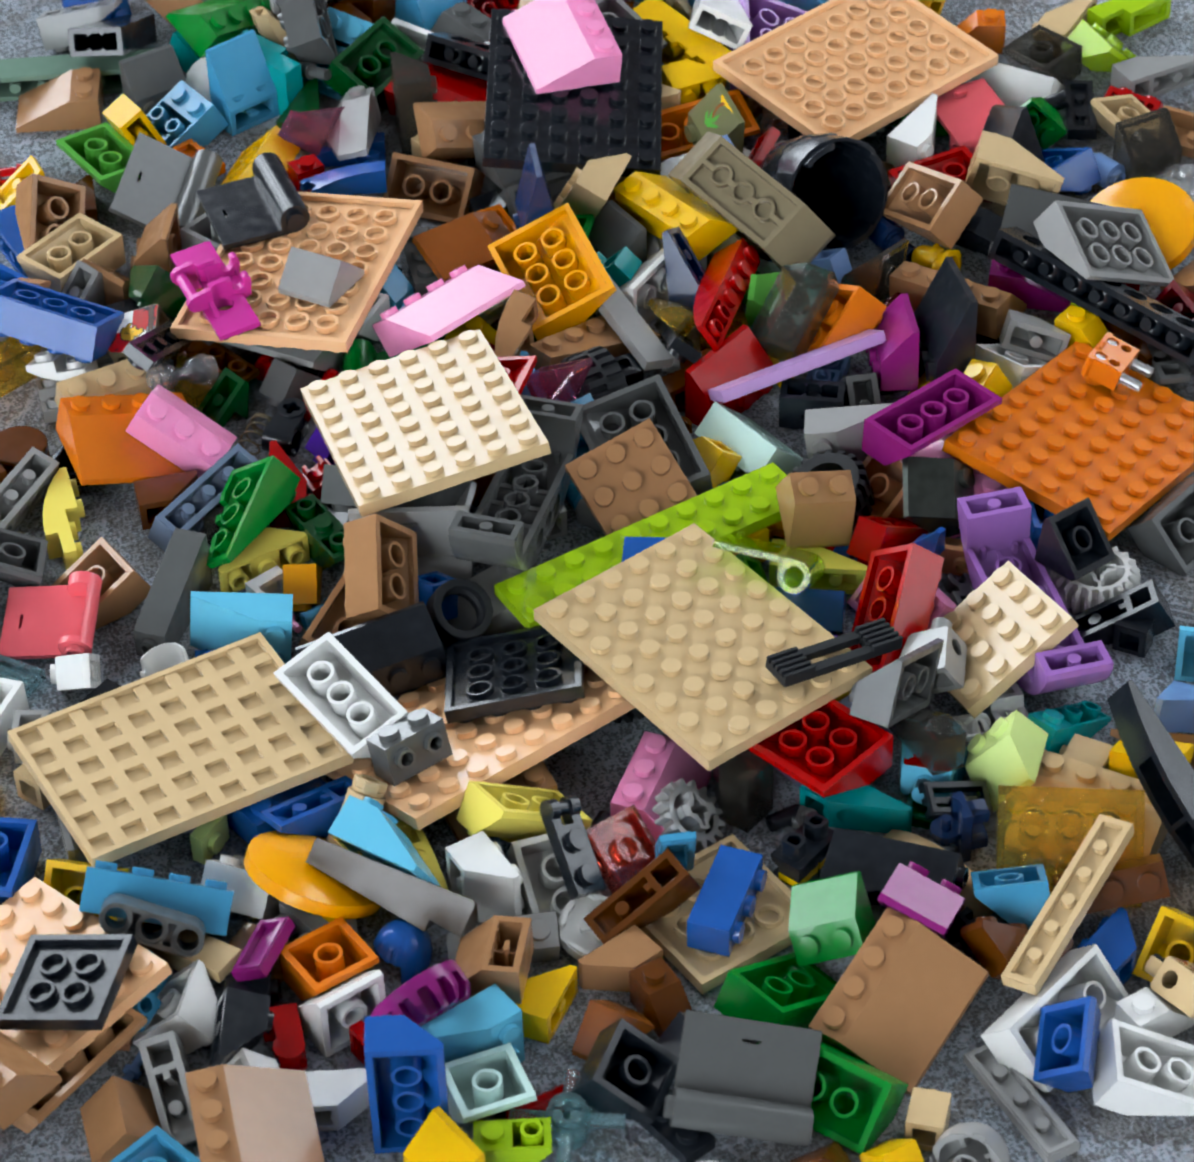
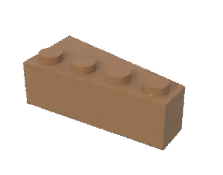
M601 315L529 344L528 354L529 356H537V363L534 368L543 388L550 390L560 387L558 371L561 360L596 346L606 348L613 357L631 352ZM653 331V332L655 333V335H656V336L659 338V340H660V339H661V335L658 334L657 332Z

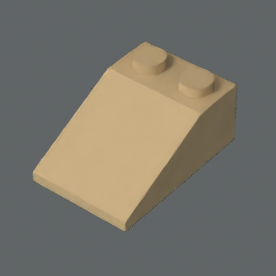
M983 130L971 159L965 183L984 200L1006 206L1011 183L1059 194L1064 178L1012 138Z

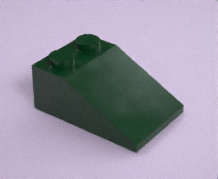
M382 16L331 61L328 69L331 71L332 76L330 80L323 81L342 97L350 88L356 86H365V89L373 87L379 105L386 98L383 89L400 71L416 65L424 56V50Z

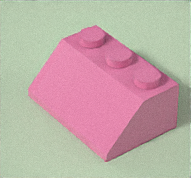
M160 384L152 390L125 430V432L183 471L197 470L198 478L221 459L238 438Z
M644 731L610 802L611 833L656 843L664 828L663 826L655 825L654 822L660 817L659 814L652 811V808L658 804L654 799L655 796L670 782L673 781L675 783L680 778H683L686 784L691 780H695L697 789L700 790L704 786L707 787L712 772L707 771L668 736Z

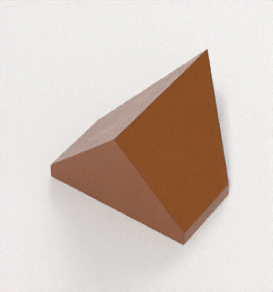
M590 1000L572 1048V1055L587 1060L600 1031L621 1018L645 1035L656 1027L642 1013L611 1000Z

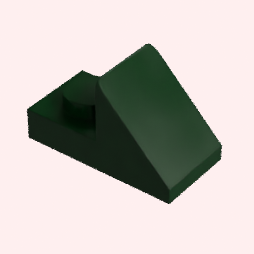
M225 367L197 410L223 428L234 412L247 419L249 383Z

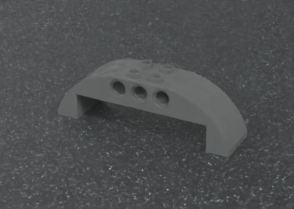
M520 395L548 440L551 454L496 472L475 513L457 512L448 529L451 550L457 559L524 571L533 566L560 514L571 478L565 470V465L576 459L582 426L583 404Z

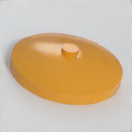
M1152 177L1131 178L1108 186L1090 200L1091 202L1108 206L1141 209L1170 270L1180 264L1194 247V202L1181 187L1174 183Z
M269 831L255 836L250 841L244 856L246 872L261 889L283 903L315 915L329 918L342 917L343 919L368 917L380 909L381 906L306 863L315 839L320 838L326 841V838Z

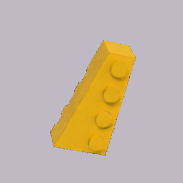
M645 0L633 8L643 20L662 21V38L668 43L667 47L662 49L663 64L689 59L713 67L714 60L731 52L720 42L688 28L690 20L662 0Z

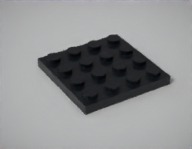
M541 625L530 629L524 628L447 643L444 704L447 724L454 722L468 723L475 718L490 715L499 717L511 711L522 709L536 710L543 705L558 702L571 703L585 697L584 663Z

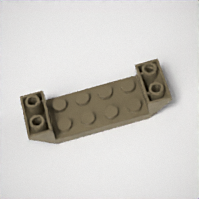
M707 131L668 174L669 178L689 194L693 192L766 252L772 262L782 271H789L788 275L793 280L800 275L835 236L804 202L721 135Z

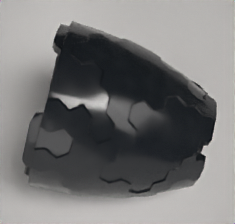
M834 133L802 135L773 147L763 162L760 163L759 167L804 202L835 234L834 238L823 250L846 248L848 250L857 246L873 233L884 213L888 193V174L885 164L876 154V150L866 142L839 136Z

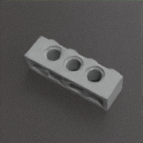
M32 446L0 484V528L15 531L46 495L47 489L58 471L60 464L58 461Z

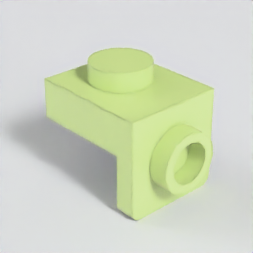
M227 815L198 826L190 834L193 860L205 865L206 860H210L214 854H218L222 850L224 844L230 839Z

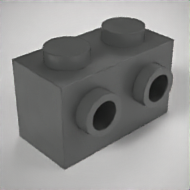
M425 708L411 711L404 719L393 725L382 727L378 730V733L366 739L376 776L393 786L404 782L452 755L443 718Z

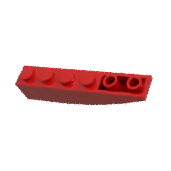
M744 238L714 253L695 296L693 313L696 328L714 352L720 349L750 285L751 274H755L761 262L755 248L749 246Z

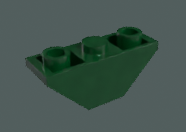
M313 493L285 508V512L294 530L305 532L308 535L310 558L322 567V570L344 560V525L320 503Z

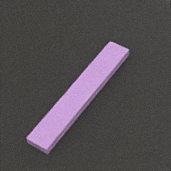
M868 329L708 389L710 400L726 403L885 343L887 340L884 330Z

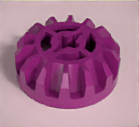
M447 960L424 970L402 984L381 1001L370 1016L405 1015L417 1025L422 1026L469 999L471 983L455 960Z

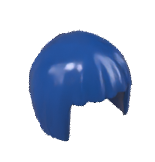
M402 918L395 919L384 925L377 933L373 942L374 952L379 958H382L386 963L393 964L394 967H400L401 984H404L429 967L433 952L429 932L427 930H420Z

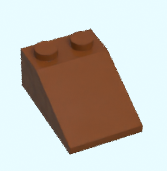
M495 211L471 212L418 234L411 241L438 280L442 278L446 282L451 279L449 273L463 265L467 269L480 265L501 273L487 246L510 234V231Z

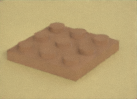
M650 418L565 465L566 472L605 536L697 496Z

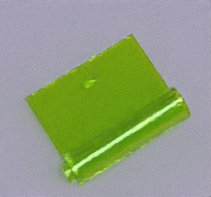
M745 532L731 533L714 540L713 543L715 548L778 562L777 582L783 591L791 594L800 593L817 584L825 574L826 566L824 560L818 554L746 537Z

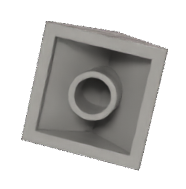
M291 246L278 290L280 294L330 308L365 275L364 269L342 260Z

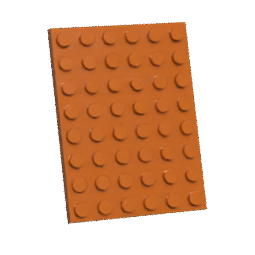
M1076 341L1001 397L1002 404L965 424L944 441L942 451L1007 488L1021 486L1027 499L1053 514L1089 497L1106 537L1110 541L1194 471V402L1173 393L1171 389L1160 386L1133 370H1130L1127 375L1143 383L1138 392L1122 384H1119L1113 391L1088 377L1081 376V370L1088 354L1093 348L1088 344Z

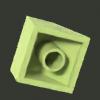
M1015 710L1006 718L1000 717L997 719L991 729L982 735L980 733L975 735L967 747L969 751L965 764L967 773L971 781L986 780L994 812L1036 782L1048 738L1046 731L1018 710Z

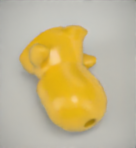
M938 243L933 246L920 245L916 247L911 257L912 262L934 270H939L946 257H952L959 270H961L962 263L959 250H944Z

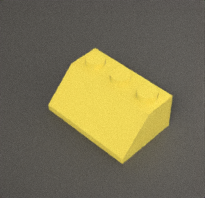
M469 780L456 820L467 829V833L470 836L484 831L489 837H498L507 842H514L518 839L522 840L546 834L547 832L540 815V804L550 799L560 801L565 796L558 790ZM581 810L580 816L585 829L591 826L593 820ZM561 815L562 824L565 825L564 820H563L562 815Z

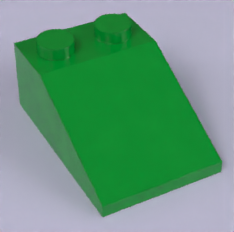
M794 952L729 970L714 1008L724 1016L809 1029L810 1023L837 982L814 964L799 967Z

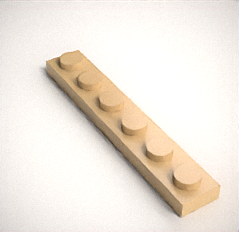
M1099 814L1001 974L1003 985L1036 996L1038 995L1135 833L1133 823Z

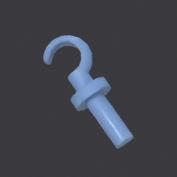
M140 1051L137 1053L132 1064L124 1066L122 1071L125 1075L120 1078L130 1082L133 1079L138 1080L142 1073L139 1068L143 1063Z

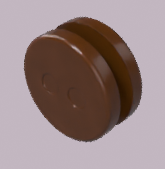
M15 426L0 432V464L6 470L7 476L32 446L50 456L48 440L42 431L30 426Z

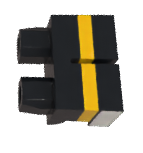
M811 811L804 817L803 824L796 831L788 832L781 839V845L771 853L773 862L778 866L772 873L790 890L795 884L814 881L820 878L834 830L828 827V819L815 811Z

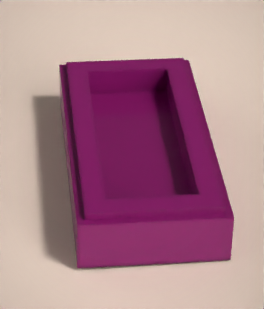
M290 917L259 921L231 971L237 982L267 978L295 927Z

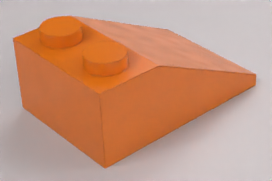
M830 283L784 361L868 329L874 330L881 323L882 314L887 306L861 286Z

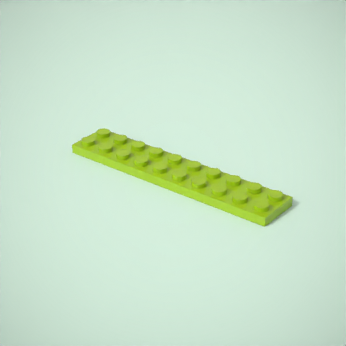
M772 462L494 584V594L525 628L530 629L534 626H539L540 624L534 620L535 608L622 562L625 536L669 537L695 523L712 538L725 546L781 521L775 487L787 475Z

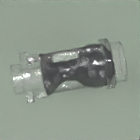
M197 354L196 357L189 358L180 368H176L168 363L159 364L147 371L146 381L151 390L160 384L170 391L181 380H186L195 385H207L212 380L217 379L218 366L212 355Z

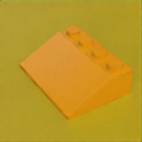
M568 202L487 246L501 273L523 280L526 286L518 291L536 298L539 316L532 325V330L537 341L585 322L616 291L614 284Z

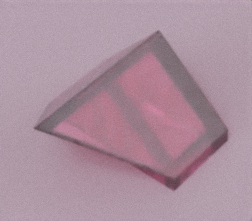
M344 107L305 112L291 110L278 136L318 156Z
M591 357L544 366L532 371L526 383L531 396L565 402L577 399L593 364Z

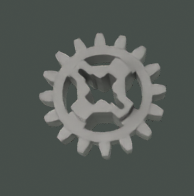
M680 778L675 783L673 781L670 782L655 796L654 799L658 804L652 808V811L659 814L660 817L654 822L655 825L663 826L664 831H662L661 835L696 831V854L723 838L724 835L720 830L726 826V823L720 820L718 816L724 812L723 809L715 808L714 803L717 800L715 796L709 798L706 795L707 787L704 786L699 790L695 780H691L686 784L685 780Z

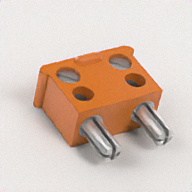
M1108 332L1088 354L1081 370V376L1088 377L1113 391L1119 384H1122L1138 392L1143 383L1127 374L1133 369L1149 378L1153 374L1154 368L1137 359L1140 352L1139 349L1113 336V333Z

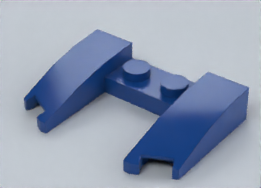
M384 132L376 133L368 156L339 161L334 155L332 147L329 148V146L312 152L324 167H345L332 169L300 181L301 190L311 189V193L339 195L387 193Z

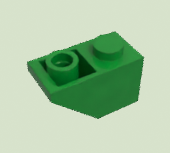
M1031 97L1020 106L1027 107L1039 145L1043 149H1048L1067 133L1060 113L1044 98Z

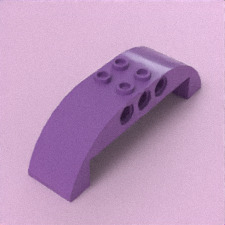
M1021 486L957 498L961 541L973 590H976L996 569L1010 561L1069 614L1045 566L1034 560L1036 549L1030 539L1032 507ZM1076 628L1052 650L1035 653L1034 666L1016 682L1026 693L1034 696L1103 682L1110 676L1114 663L1102 640L1084 643Z

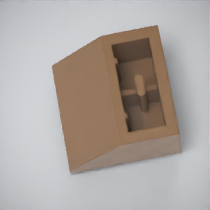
M494 915L460 938L455 961L471 983L470 998L496 984L514 1003L522 1004L534 952L532 919Z

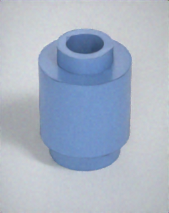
M1093 152L1101 176V180L1096 183L1097 185L1105 189L1112 184L1125 180L1124 165L1103 153Z

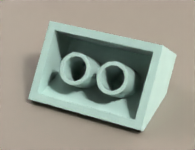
M716 401L695 431L697 436L721 441L739 454L742 458L735 470L739 471V469H742L745 474L774 462L788 475L792 473L795 466L800 467L801 461L804 459L750 417Z

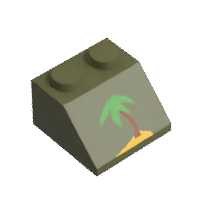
M722 83L717 84L688 113V125L684 128L686 139L695 146L707 131L721 136L727 134L733 145L743 153L745 121Z

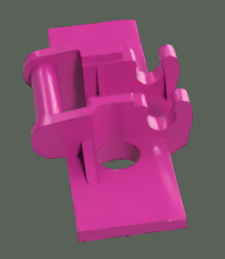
M207 241L170 254V258L175 265V268L170 273V278L174 284L180 287L186 297V305L189 310L195 313L202 311L204 318L208 320L219 340L225 341L235 335L254 330L261 326V323L246 300L251 294L252 282L247 271L243 270L240 272V261L235 252H230L228 254L230 261L225 266L211 242ZM225 306H232L228 310H219Z

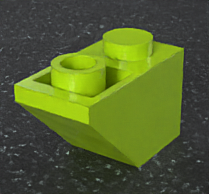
M551 1117L473 1121V1142L485 1154V1162H540L552 1153Z

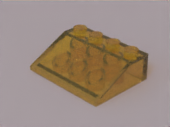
M998 785L995 869L1043 864L1051 894L1054 889L1052 876L1064 873L1099 814L1133 823L1135 833L1118 862L1143 857L1145 790ZM1142 903L1133 904V905L1124 906V907L1141 908V907H1142Z

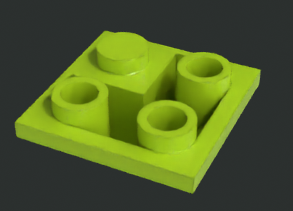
M1084 19L1061 45L1073 58L1091 71L1112 72V64L1137 57L1128 48H1125L1123 51L1124 43L1113 34L1107 37L1108 32L1097 22L1092 26Z

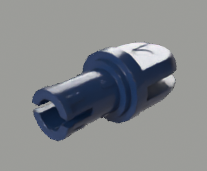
M882 215L878 225L869 236L870 240L884 252H894L903 262H912L911 257L915 247L904 238L905 232L896 222Z

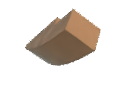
M515 289L512 292L498 324L495 338V355L497 357L520 356L521 351L529 352V344L534 343L532 325L539 316L535 297Z

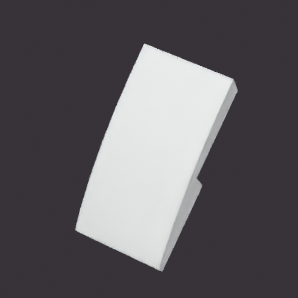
M47 350L36 353L34 355L35 358L25 366L28 373L56 381H63L98 369L96 360L92 363H81L76 361L75 358L67 361L65 354H52Z

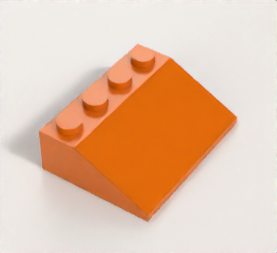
M171 392L186 402L182 392ZM107 394L104 396L60 398L55 429L81 486L133 483V481L185 472L125 432L149 394Z

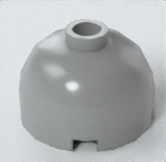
M972 1121L960 1122L948 1128L934 1145L929 1162H1010L1011 1158L1007 1144L998 1131L987 1124Z

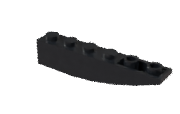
M1129 680L1107 699L1118 733L1147 797L1164 826L1194 869V769L1134 681Z

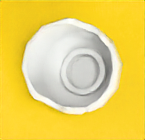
M176 642L163 643L151 648L140 659L142 671L139 673L141 678L189 660L186 649Z

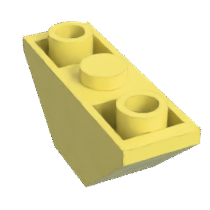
M266 527L232 562L219 566L218 574L221 592H238L245 589L246 582L275 566H279L283 570V564H302L309 561L308 535L301 531Z

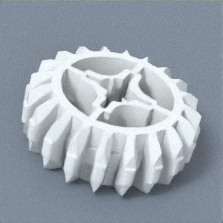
M1114 546L1112 550L1116 559L1071 582L1051 570L1050 578L1066 608H1071L1073 614H1077L1140 585L1141 574L1140 569L1137 568L1136 560L1129 558L1128 552L1119 553L1118 547Z

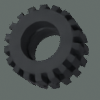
M596 346L566 357L560 362L558 371L559 385L565 402H571L588 393H591L593 400L628 387L618 362L602 346Z
M833 449L826 450L823 454L817 452L812 454V458L803 459L801 466H795L792 472L851 470L856 496L852 531H854L859 516H870L873 511L871 506L875 505L874 492L864 464L852 453L847 455L846 451L843 450L834 453Z

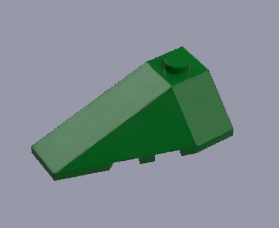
M274 455L232 470L220 496L219 503L224 508L223 513L216 516L215 524L220 528L211 540L206 564L209 568L212 569L232 562L294 500L296 496L295 490L301 478Z

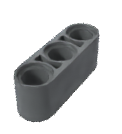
M120 893L109 895L102 903L99 923L101 928L109 934H133L137 943L182 957L195 956L201 952L204 946L205 925L201 919L194 915ZM119 907L126 912L127 917L121 921H114L110 919L107 911L110 908ZM155 918L162 923L163 927L159 931L150 932L145 929L143 922L146 919ZM190 929L197 933L198 939L194 942L186 943L179 938L178 934L182 930Z

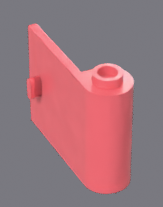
M984 78L961 84L937 97V120L950 136L949 150L965 145L974 154L991 107L1004 105Z
M76 571L69 575L68 585L9 587L0 639V660L48 659L57 656L92 653L102 578L93 572Z

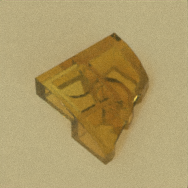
M651 298L648 301L647 305L651 307L650 309L654 314L679 334L687 336L693 327H696L693 309L680 303L660 298Z

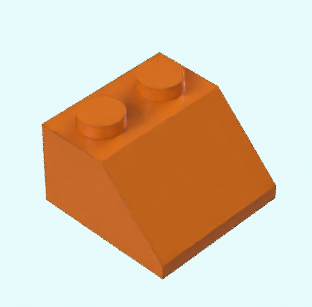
M342 917L284 945L279 954L284 981L302 1001L317 996L380 963L376 953Z

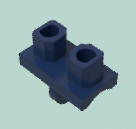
M962 791L954 792L951 796V814H943L932 821L930 825V835L933 840L942 846H949L951 843L956 845L964 862L971 861V850L988 846L987 831L983 823L989 822L990 812L984 798L966 801Z

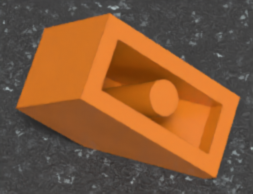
M976 10L956 26L995 53L1004 54L1005 10Z

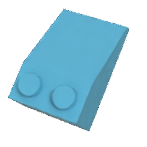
M191 591L190 646L201 650L218 649L261 632L286 664L291 660L293 594Z
M351 795L348 796L327 833L347 850L441 887L407 835L396 826L398 820L382 811L384 808L382 804L367 796L364 797L363 801Z
M496 984L491 985L420 1026L443 1042L445 1063L507 1043H511L520 1063L525 1061L522 1010Z

